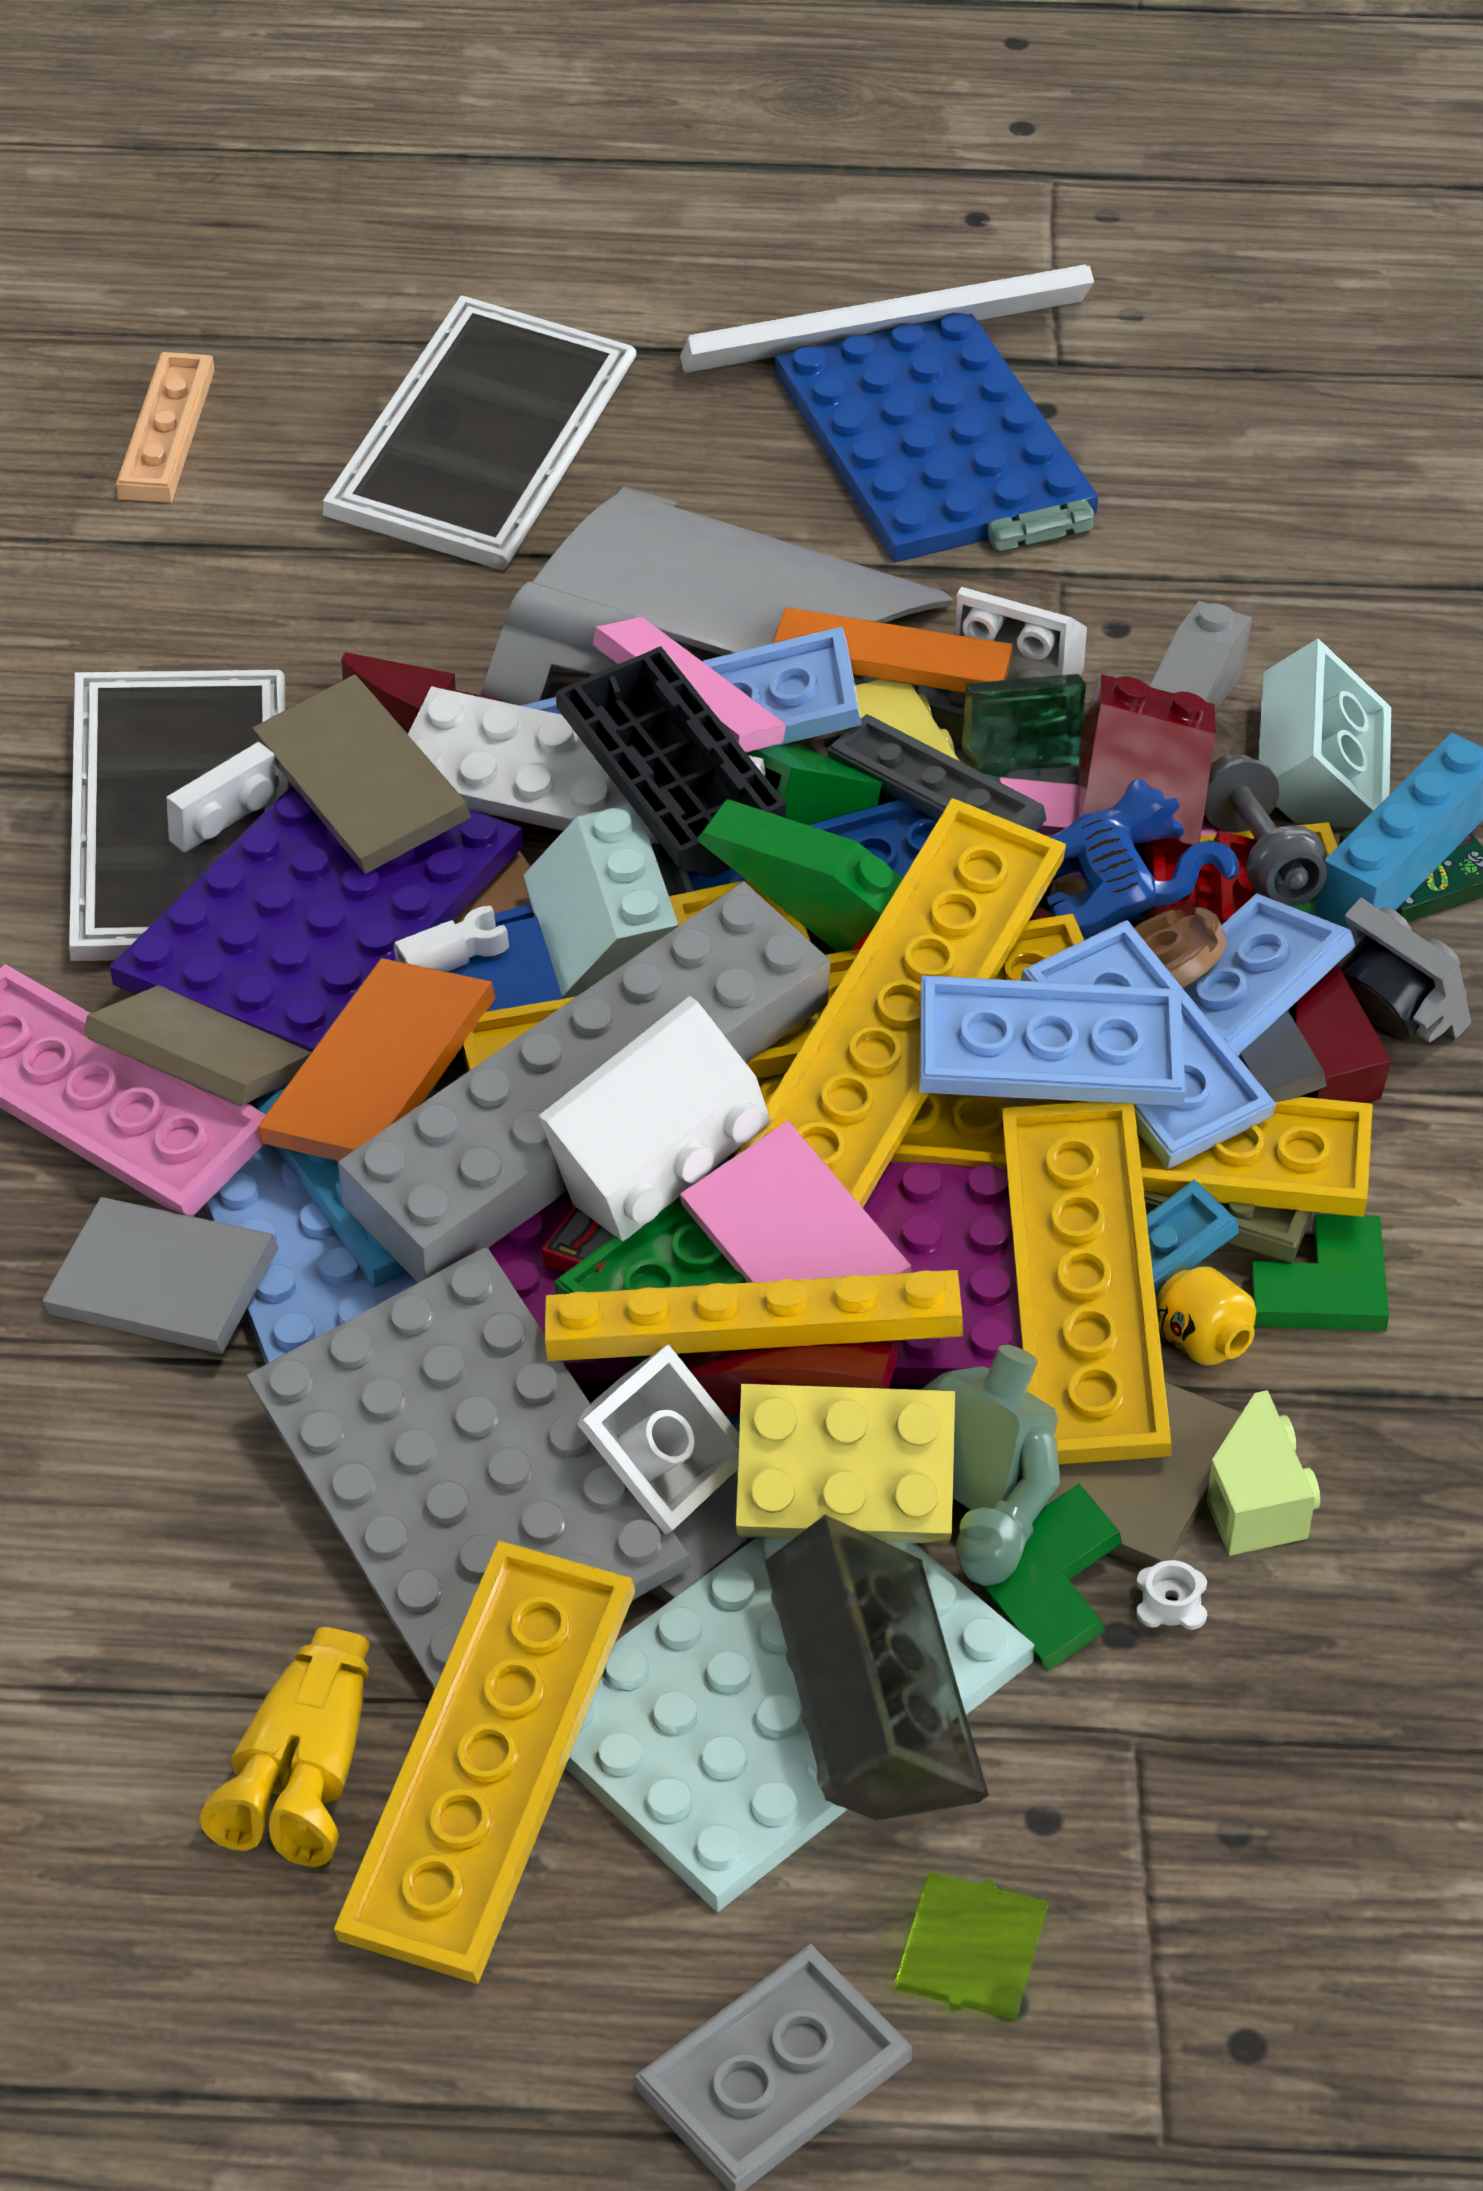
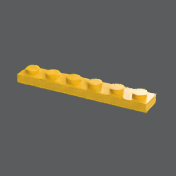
M925 1270L915 1273L850 1275L846 1277L801 1280L782 1279L778 1281L736 1284L714 1283L703 1286L648 1287L638 1290L546 1295L545 1346L547 1362L653 1355L668 1344L676 1354L963 1336L958 1270Z

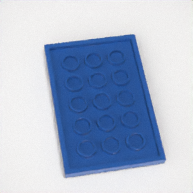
M951 313L938 320L902 324L888 330L866 335H854L844 340L813 347H802L796 351L775 355L776 375L894 563L988 540V524L992 520L1011 516L1012 521H1015L1016 514L1059 505L1061 510L1064 509V503L1079 499L1087 500L1094 514L1097 513V493L972 313L966 315Z

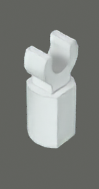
M482 906L472 910L460 923L455 924L453 920H450L394 943V953L397 962L444 972L468 964L469 958L475 955L484 957L495 956L509 948L507 929L504 925L496 927L494 910L491 906Z

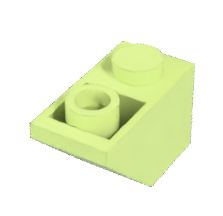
M1268 1390L1254 1393L1212 1459L1206 1503L1229 1556L1308 1539L1313 1509H1318L1320 1506V1491L1315 1474L1310 1468H1302L1296 1454V1437L1292 1423L1287 1415L1279 1416Z

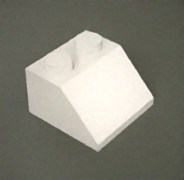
M669 1344L620 1377L583 1411L577 1422L579 1428L665 1535L673 1531L738 1470L739 1432Z

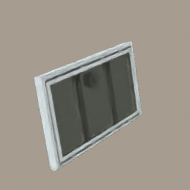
M461 295L324 498L323 516L498 570H505L636 358L635 348L628 344Z
M282 671L75 672L70 961L116 960L288 789L287 778L275 765L276 797L263 808L249 813L223 829L217 836L203 841L185 853L169 841L166 797L257 743L252 727L286 710L285 675Z

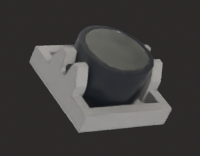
M1360 898L1345 914L1347 926L1352 932L1355 947L1338 962V965L1370 1023L1392 1038L1402 1041L1409 1039L1416 1031L1417 1035L1429 1043L1443 1033L1456 1040L1471 1024L1466 999L1467 992L1464 988L1458 956L1443 942L1437 939H1432L1428 942L1414 933L1408 922L1393 909L1383 907L1379 910L1363 898Z

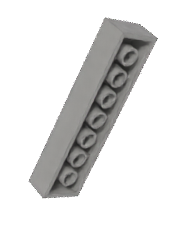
M743 881L338 1161L343 1206L418 1283L486 1246L489 1248L568 1191L539 1119V1115L689 996L699 1002L744 1062L748 1063L827 1006L830 959Z

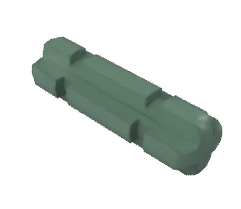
M1079 499L1064 503V509L1061 510L1059 505L1016 514L1015 521H1012L1011 516L995 519L988 524V540L994 551L1001 553L1017 549L1019 542H1022V546L1026 547L1066 537V531L1069 530L1071 535L1088 532L1094 527V512L1087 500Z

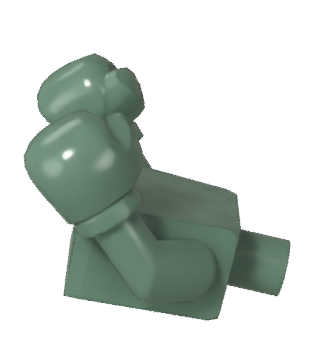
M1010 1345L998 1347L991 1368L980 1366L945 1372L920 1389L955 1391L953 1498L971 1509L965 1514L960 1523L956 1555L968 1579L983 1586L1003 1583L1016 1570L1026 1542L1033 1534L1034 1528L1032 1523L1057 1490L1061 1480L1057 1441L1054 1437L1058 1422L1055 1408L1026 1391L1038 1360L1029 1352Z

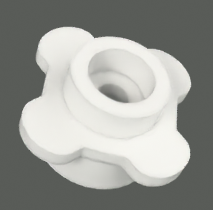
M1175 1560L1163 1561L1154 1566L1146 1567L1139 1572L1137 1586L1143 1591V1602L1138 1605L1136 1615L1142 1624L1152 1628L1158 1627L1161 1624L1168 1626L1181 1624L1188 1630L1198 1629L1205 1624L1207 1610L1201 1605V1594L1206 1590L1207 1580L1201 1572L1184 1562ZM1165 1597H1174V1598H1177L1178 1600H1177V1601L1168 1600V1599H1166Z

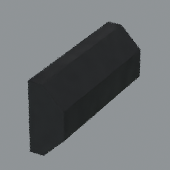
M662 646L556 691V708L680 869L711 878L731 869L730 866L697 841V838L727 799L786 818L785 801Z

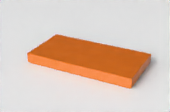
M381 958L257 1126L261 1142L275 1147L340 1161L423 1103L463 1046V1042L472 1029H475L484 1012H487L496 999L492 981Z

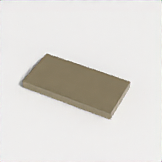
M356 674L252 727L256 741L275 754V765L365 874L471 818L467 802Z

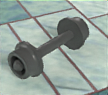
M1230 754L1220 757L1211 763L1204 814L1213 826L1222 831L1240 832L1249 829L1257 841L1250 850L1246 862L1247 879L1256 893L1288 906L1304 904L1316 897L1323 888L1327 878V870L1324 863L1326 850L1317 834L1303 826L1288 825L1277 828L1270 819L1269 814L1275 808L1279 797V784L1269 766L1242 754Z

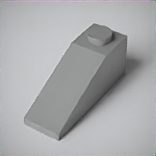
M1198 601L1178 627L1150 687L1171 693L1185 691L1196 694L1206 702L1215 704L1216 712L1243 675L1252 617L1234 612L1222 604H1208Z

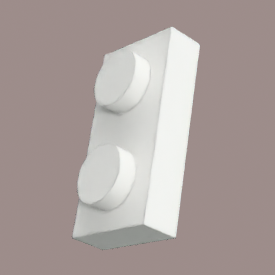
M257 742L167 796L169 841L185 853L203 841L217 836L226 827L249 813L263 808L269 801L276 797L275 754L263 744Z

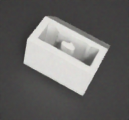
M964 587L959 589L956 602L955 635L1013 644L1012 661L1004 690L1025 695V703L1046 709L1066 701L1084 671L1087 627L1065 615Z

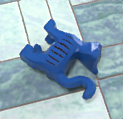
M1137 779L1128 784L1124 796L1114 807L1086 813L1062 831L1049 836L1066 844L1064 860L1052 881L1061 876L1080 871L1087 887L1080 893L1072 896L1062 891L1048 896L1047 901L1053 917L1074 914L1082 936L1085 937L1102 932L1115 922L1135 921L1159 905L1176 903L1192 893L1200 868L1204 864H1214L1220 874L1227 880H1230L1238 874L1239 862L1235 852L1224 843L1211 840L1194 843L1179 856L1172 878L1168 881H1156L1133 844L1179 837L1185 834L1182 823L1173 819V814L1180 807V803L1177 797L1167 799L1161 790L1153 789L1146 781Z

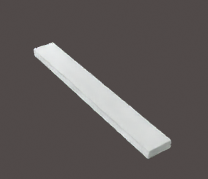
M1085 264L689 335L680 358L684 373L772 358L775 355L796 351L802 347H813L844 340L854 335L875 333L892 329L902 324L938 320L951 313H962L965 315L972 313L976 320H983L1082 302L1094 284L1090 265L1086 266Z

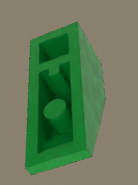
M729 799L721 805L697 838L699 843L838 953L851 951L877 923L903 880L882 859L873 855L855 840Z

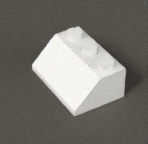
M690 996L539 1115L540 1122L573 1205L622 1241L653 1220L659 1212L677 1199L680 1193L704 1178L712 1169L745 1142L754 1138L761 1129L771 1122L757 1077L699 1002Z

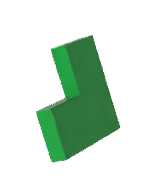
M1314 1214L1312 1232L1315 1263L1252 1261L1250 1286L1251 1297L1256 1307L1254 1327L1387 1331L1389 1308L1380 1216L1365 1215V1217L1339 1214Z
M1080 1483L1043 1507L1032 1523L1034 1528L1033 1534L1026 1542L1016 1570L1003 1583L987 1586L978 1584L1007 1622L1035 1645L1033 1647L1034 1656L1046 1671H1049L1105 1632L1102 1620L1069 1579L1123 1543L1119 1530Z

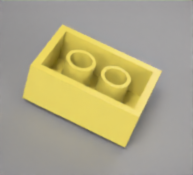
M741 1384L736 1510L738 1537L949 1544L952 1534L955 1391Z

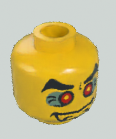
M1204 1266L1195 1267L1191 1270H1182L1169 1278L1161 1288L1156 1302L1159 1332L1166 1340L1193 1361L1203 1366L1217 1365L1228 1359L1239 1357L1252 1343L1256 1319L1254 1300L1251 1295L1216 1269Z

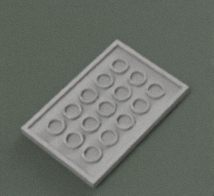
M487 1246L246 1375L251 1389L433 1691L437 1686L498 1540L633 1578L635 1594L632 1600L691 1568L689 1554L675 1532L671 1531L666 1535L662 1532L577 1425L583 1411L591 1404L562 1361L547 1362L545 1334Z

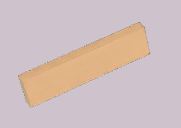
M173 352L160 353L116 482L118 500L172 503L215 371L213 356Z

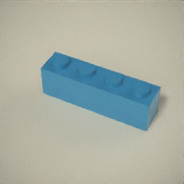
M1451 732L1324 860L1327 878L1323 888L1318 893L1314 914L1348 929L1345 914L1360 898H1363L1379 910L1383 907H1389L1396 911L1483 821V747Z

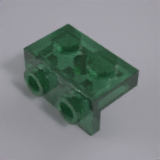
M1079 674L966 683L962 749L976 770L991 776L1003 777L1010 771L1079 765V733L1083 725L1086 694L1085 681Z

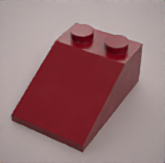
M1101 674L1079 733V818L1086 813L1114 807L1124 796L1128 784L1133 780L1142 779L1153 789L1161 790L1167 799L1177 797L1180 807L1173 814V819L1182 823L1185 834L1179 837L1143 843L1184 853L1194 843H1199L1216 736L1215 704L1206 702L1200 696L1190 692L1180 691L1171 693L1148 687L1146 683L1134 677L1122 676L1115 678Z

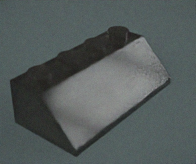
M826 1514L766 1559L765 1565L772 1588L771 1601L779 1616L787 1647L786 1660L793 1672L802 1706V1723L809 1734L818 1769L816 1774L817 1782L824 1794L825 1800L876 1821L981 1802L989 1796L922 1559Z

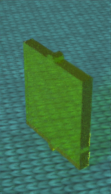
M929 1871L895 1981V1990L948 2003L949 2009L953 2012H959L965 2007L1017 2021L1047 1916L1049 1901L997 1889L995 1882L992 1880H986L981 1885Z

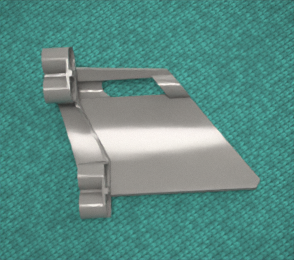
M623 486L617 495L608 499L583 520L552 555L534 581L526 582L518 591L508 609L505 624L502 627L481 695L503 699L505 703L521 706L538 702L540 699H546L554 666L594 675L618 665L593 645L596 626L643 617L675 641L724 656L773 644L785 607L886 623L909 614L934 608L949 607L953 599L944 591L677 508L678 502Z

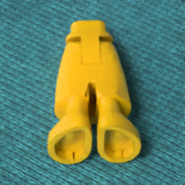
M320 1627L316 1630L311 1644L302 1646L297 1650L295 1660L285 1669L264 1699L232 1755L231 1766L237 1777L225 1782L208 1795L199 1817L200 1825L205 1834L215 1843L225 1848L239 1851H247L257 1847L268 1823L271 1794H276L280 1796L275 1802L269 1819L270 1838L276 1851L290 1862L310 1867L325 1865L332 1859L338 1844L339 1834L334 1821L323 1804L337 1801L341 1797L355 1750L362 1711L364 1684L369 1674V1667L364 1660L370 1648V1643L364 1636L335 1628Z

